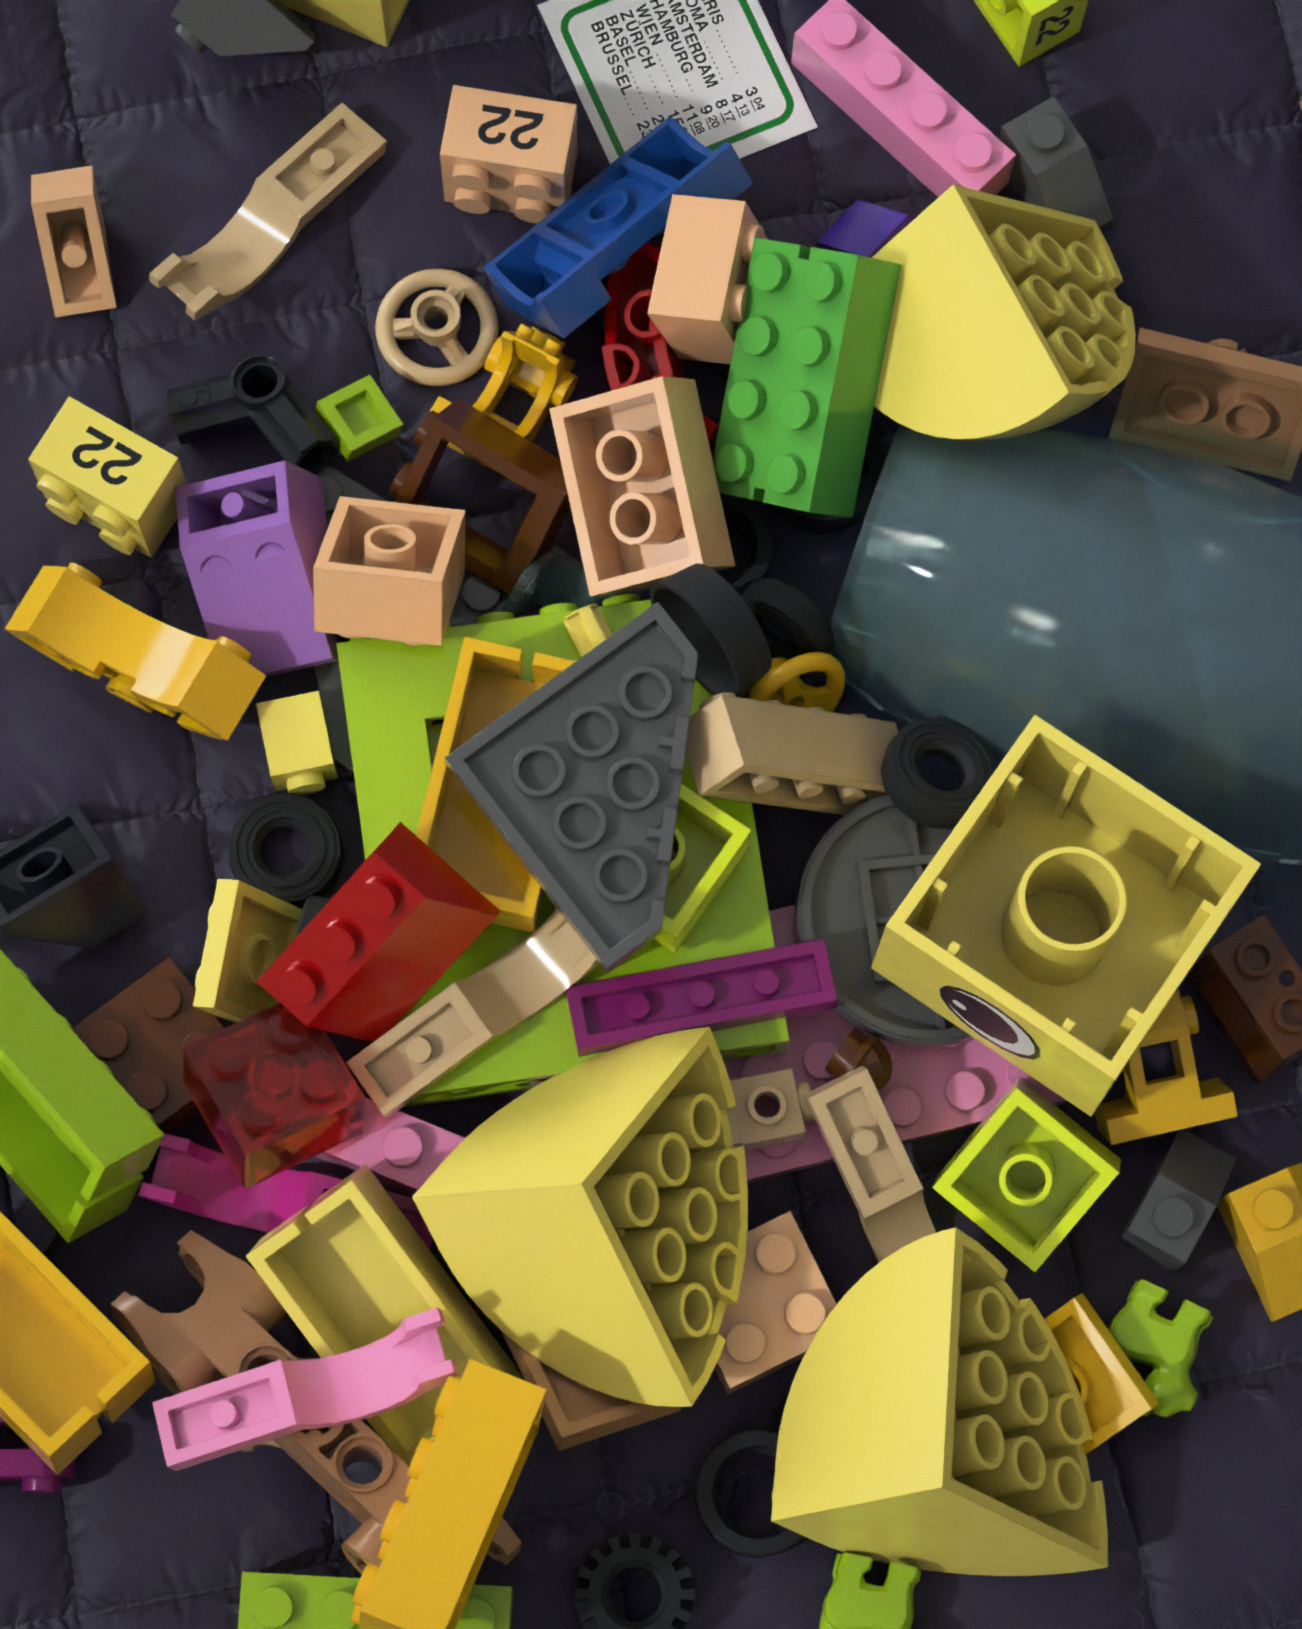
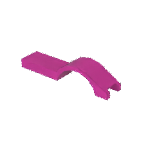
M164 1133L165 1135L158 1147L160 1151L151 1184L141 1182L138 1197L225 1224L269 1233L305 1206L309 1205L311 1207L319 1196L342 1181V1179L315 1172L282 1169L243 1160L200 1146L189 1139ZM386 1191L430 1250L433 1237L413 1198Z

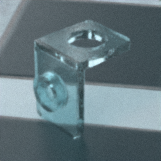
M556 545L523 571L501 612H511L515 615L533 600L542 607L557 603H573L577 605V609L591 604H597L599 607L603 606L602 602L612 596L590 597L583 564Z

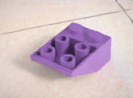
M284 460L176 487L180 550L209 640L216 641L218 636H224L240 644L252 654L248 663L267 675L266 677L339 661L336 645L338 643L337 634L314 631L313 567L328 529L323 478Z

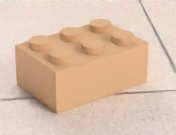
M661 376L549 409L590 597L632 594L651 589L654 583L696 563L704 564L715 571L736 566L695 379Z

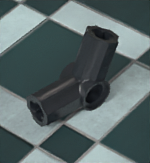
M264 353L253 354L242 359L235 366L232 373L167 390L168 395L166 397L169 412L181 445L252 427L262 434L282 461H288L313 474L327 467L334 453L340 448L335 436L291 383L282 363L274 356ZM274 389L267 396L255 398L264 390Z

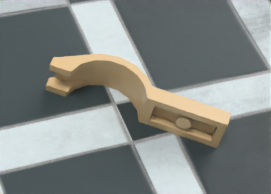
M341 103L256 178L249 195L238 212L215 237L189 255L178 257L172 253L149 273V281L158 289L166 286L186 304V314L194 321L234 301L256 285L278 263L294 242L300 230L385 154L387 140L344 103Z
M556 907L554 913L536 931L512 950L480 971L451 984L346 1063L383 1116L390 1117L495 1038L519 1026L566 993L568 988L575 986L600 963Z
M860 1066L804 1094L807 1104L859 1212L860 1221L877 1263L900 1248L920 1238L937 1233L925 1205L923 1187L868 1069Z

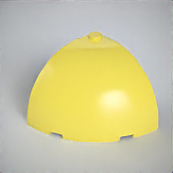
M953 184L872 257L901 264L874 406L895 422L916 432L934 437L960 440H993L1033 433L1060 423L1089 408L1122 382L1132 367L1136 342L1132 308L1117 297L1115 288L1124 281L1109 245L1095 220Z
M710 1027L681 1030L636 1041L590 1058L538 1084L501 1108L472 1131L445 1158L412 1197L439 1251L463 1289L481 1311L522 1349L567 1378L612 1397L654 1406H693L707 1384L726 1342L718 1332L726 1305L737 1304L739 1298L748 1231V1185L744 1146H733L730 1123L726 1109L736 1106L722 1055Z
M956 1227L920 1238L900 1248L868 1271L847 1291L829 1313L802 1358L784 1406L777 1442L771 1522L842 1552L874 1558L873 1561L887 1564L896 1562L919 1567L920 1570L986 1576H1036L1107 1568L1108 1529L1102 1480L1091 1482L1087 1457L1084 1455L1081 1445L1085 1441L1093 1440L1081 1395L1069 1365L1037 1306L1031 1298L1022 1300L1017 1298L1009 1285L1004 1281L1008 1270L979 1242Z

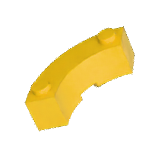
M71 562L68 567L43 565L6 625V631L72 672L76 669L97 680L102 675L108 677L110 680L106 685L107 691L149 713H152L155 709L171 717H174L179 712L181 715L177 723L181 727L202 735L228 741L267 676L248 663L252 654L247 649L224 636H218L216 641L201 638L148 616L100 589L103 581L97 575L76 563Z

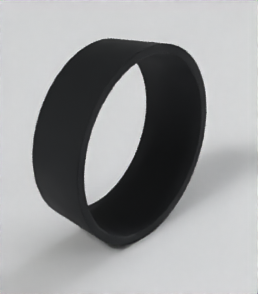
M696 563L652 585L650 589L651 605L659 602L697 650L698 660L695 679L712 695L728 692L736 694L737 697H743L769 672L772 666L771 652L759 623L737 591L715 570L704 564Z

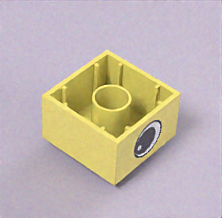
M1034 715L885 926L871 969L1091 1117L1224 922L1261 863L1037 715Z

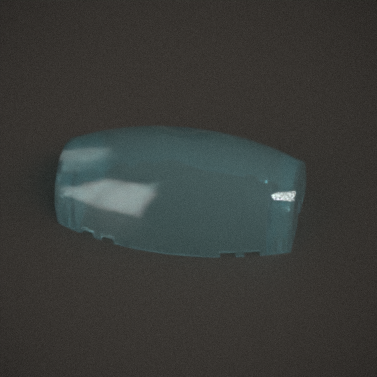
M900 424L868 507L830 624L834 635V652L832 656L837 658L844 668L845 684L851 686L857 694L883 712L886 709L907 724L925 717L947 718L968 727L984 740L995 758L996 767L1002 762L1033 716L1037 715L1247 855L1278 859V863L1300 865L1302 863V496L1222 464L1144 442L1072 429L1047 427L1033 433L1009 438L960 440L934 437L916 432Z

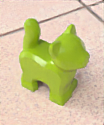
M1141 1279L1140 1281H1135L1127 1296L1126 1306L1113 1318L1108 1330L1130 1361L1153 1368L1144 1382L1160 1404L1145 1413L1144 1416L1153 1413L1167 1418L1180 1411H1191L1197 1402L1198 1392L1191 1382L1189 1372L1196 1358L1200 1335L1203 1330L1210 1326L1213 1316H1211V1311L1188 1300H1184L1173 1320L1161 1317L1157 1314L1155 1308L1164 1302L1169 1292Z
M846 1552L842 1554L837 1553L832 1572L833 1582L823 1601L819 1629H912L914 1620L913 1590L914 1586L920 1581V1568L890 1562L883 1586H876L867 1583L864 1579V1574L871 1570L874 1558Z

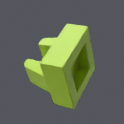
M371 375L318 400L315 407V413L339 443L340 448L337 452L340 456H344L347 462L399 436L404 425Z

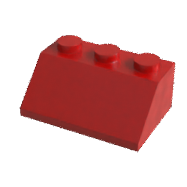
M399 822L257 980V983L306 1027L374 1042L403 1018L501 911L402 822Z

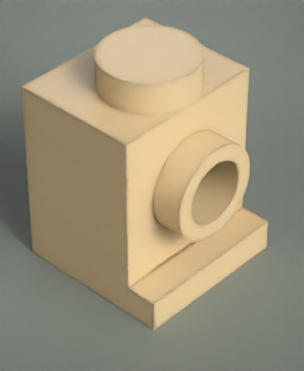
M793 1069L730 1080L736 1106L726 1110L733 1146H744L745 1151L804 1139L806 1133L804 1122L815 1120L804 1097V1094L810 1092L808 1082L795 1083ZM762 1096H771L778 1102L779 1112L773 1117H762L755 1110V1101Z

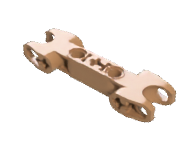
M192 1230L181 1238L177 1244L180 1247L178 1255L184 1261L186 1269L197 1279L203 1290L195 1305L180 1313H161L146 1305L138 1297L132 1296L125 1291L111 1303L114 1319L135 1347L150 1361L155 1377L174 1395L278 1360L298 1361L297 1358L268 1333L287 1315V1312L260 1275L245 1261L227 1253ZM362 1420L326 1427V1433L324 1434L317 1429H312L307 1434L300 1430L273 1439L336 1501L362 1523L341 1545L342 1551L351 1564L361 1574L368 1563L379 1567L382 1560L378 1559V1554L383 1543L380 1535L388 1513L396 1499L406 1504L409 1498L405 1497V1492L411 1478L407 1476L410 1466L389 1448ZM362 1461L375 1466L380 1475L371 1483L357 1484L349 1480L344 1471L351 1464ZM503 1517L487 1555L494 1560L508 1565L520 1552L522 1542Z

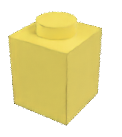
M319 691L256 703L270 777L276 791L287 789L288 794L306 795L324 789L326 787L325 781L338 779Z

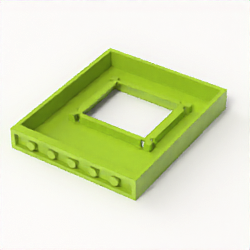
M622 594L605 599L602 602L603 606H599V609L612 634H614L652 605L650 599L641 601L639 595ZM552 604L539 610L540 615L514 618V614L511 612H492L479 616L476 619V624L451 627L449 622L442 646L428 644L413 646L401 641L367 637L350 638V641L336 643L365 860L399 822H402L415 835L417 833L443 724L433 725L432 721L445 718L464 637L522 649L523 673L521 679L533 681L532 663L535 652L573 661L581 658L563 623L567 616L578 610L576 604ZM696 679L690 716L700 710L699 706L705 699L713 696ZM685 753L681 783L698 794ZM701 796L751 829V837L748 850L676 953L652 939L608 973L599 964L576 985L775 948L752 803ZM545 892L535 931L556 909V906ZM490 923L397 1024L454 982L467 978L505 955L532 933ZM564 993L556 1001L527 1021L495 1038L403 1107L532 1089L547 1079L605 1052L578 1057L567 995ZM786 1017L712 1031L723 1061L787 1052L789 1045Z

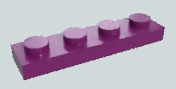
M824 939L575 985L566 990L578 1057L610 1051L646 1038L681 1030L710 1027L711 1031L835 1009L838 1002Z

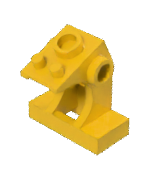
M521 323L517 331H504L491 348L485 361L484 369L493 374L484 391L472 407L533 442L550 413L549 409L553 408V406L557 407L567 404L578 382V376L571 373L577 360L562 353L566 344L563 340L538 327L532 326L530 328ZM509 385L536 398L519 426L493 413ZM439 396L430 411L434 410L440 413L452 402ZM448 443L447 446L449 448L463 454L464 456L504 476L500 472L496 471L495 469L491 468L490 466L486 465L485 463L466 453L465 451L453 445L452 443Z
M1177 989L1123 1069L1126 1089L1125 1097L1100 1103L1094 1112L1099 1132L1111 1145L1238 1117L1234 1093L1218 1077L1198 1081L1190 1035L1199 1032L1197 1013L1190 995L1180 997L1179 989ZM1170 1041L1176 1075L1146 1082L1140 1048Z

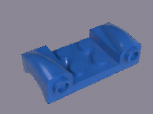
M669 116L483 267L508 308L531 323L565 338L612 300L600 280L606 275L621 270L628 264L634 252L654 236L665 232L673 194L734 200L750 187L753 182L731 144L724 142L718 147L717 151H713L697 141L676 119Z

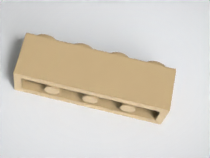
M728 692L716 694L705 699L699 706L700 710L690 716L685 753L699 796L845 815L859 805L887 794L883 786L881 766L886 748L899 733L895 722L867 718L864 714L847 715L824 711L821 707L803 708L781 704L778 700L760 701L737 697L734 693Z

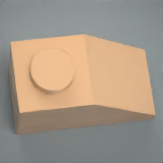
M93 166L31 175V206L55 318L117 308L105 225Z

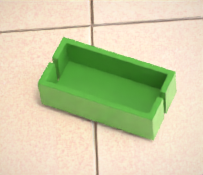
M754 237L745 284L748 285L744 323H738L713 455V464L720 493L763 501L764 503L810 513L853 518L901 264L851 253Z

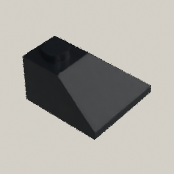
M77 803L0 850V928L6 937L93 949L105 940L120 937L131 928L133 923L147 915L114 859Z

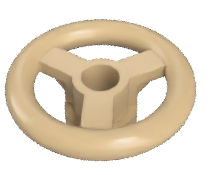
M434 268L412 273L401 279L388 291L378 309L375 332L377 343L384 359L401 376L421 385L448 386L466 380L485 365L487 356L498 339L499 322L493 301L484 288L476 281L457 271ZM431 287L447 288L446 291L429 290L422 293L412 304L411 318H395L402 303L412 294ZM465 297L472 302L480 319L479 339L469 355L457 340V332L461 325L460 305ZM440 317L447 321V324L441 329H431L426 325L430 319ZM421 338L431 346H438L451 366L432 368L417 364L400 350L396 340Z

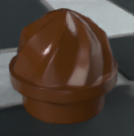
M854 1028L835 1051L825 1071L838 1078L863 1066L868 1069L878 1091L886 1087L891 1079V1056L886 1046L880 1041L879 1036L872 1033L867 1037Z

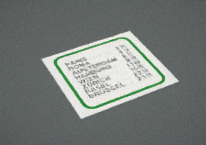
M548 0L537 5L610 164L669 116L676 119L697 141L713 151H717L718 147L724 142L731 144L739 159L818 127L758 0Z

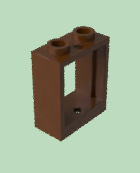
M458 398L440 413L432 410L424 418L413 440V443L420 446L413 463L408 461L400 469L392 482L389 494L396 498L394 502L437 507L422 497L449 442L536 494L537 496L510 550L465 524V568L515 597L537 576L571 508L561 461L559 458Z
M1263 914L1209 948L1186 977V980L1257 1085L1302 1057V971ZM1280 973H1290L1293 976V984L1290 986L1282 985L1279 981Z

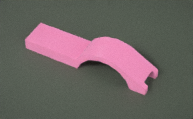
M434 1308L404 1318L401 1326L388 1336L342 1354L298 1361L278 1360L152 1402L167 1467L174 1471H179L303 1429H319L343 1425L377 1416L400 1407L446 1383L449 1376H459L456 1363L451 1359L446 1361L438 1332V1328L445 1324L442 1310Z

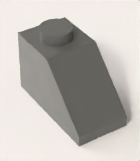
M180 0L171 15L179 22L175 31L190 46L200 53H204L209 47L218 56L306 51L314 42L316 33L279 0Z
M1054 96L1001 127L999 140L1016 154L1010 178L1027 203L1095 220L1100 229L1112 223L1113 216L1089 148Z
M1185 1129L1177 1130L1122 1230L1118 1241L1173 1272L1177 1271L1186 1264L1211 1218L1237 1158Z

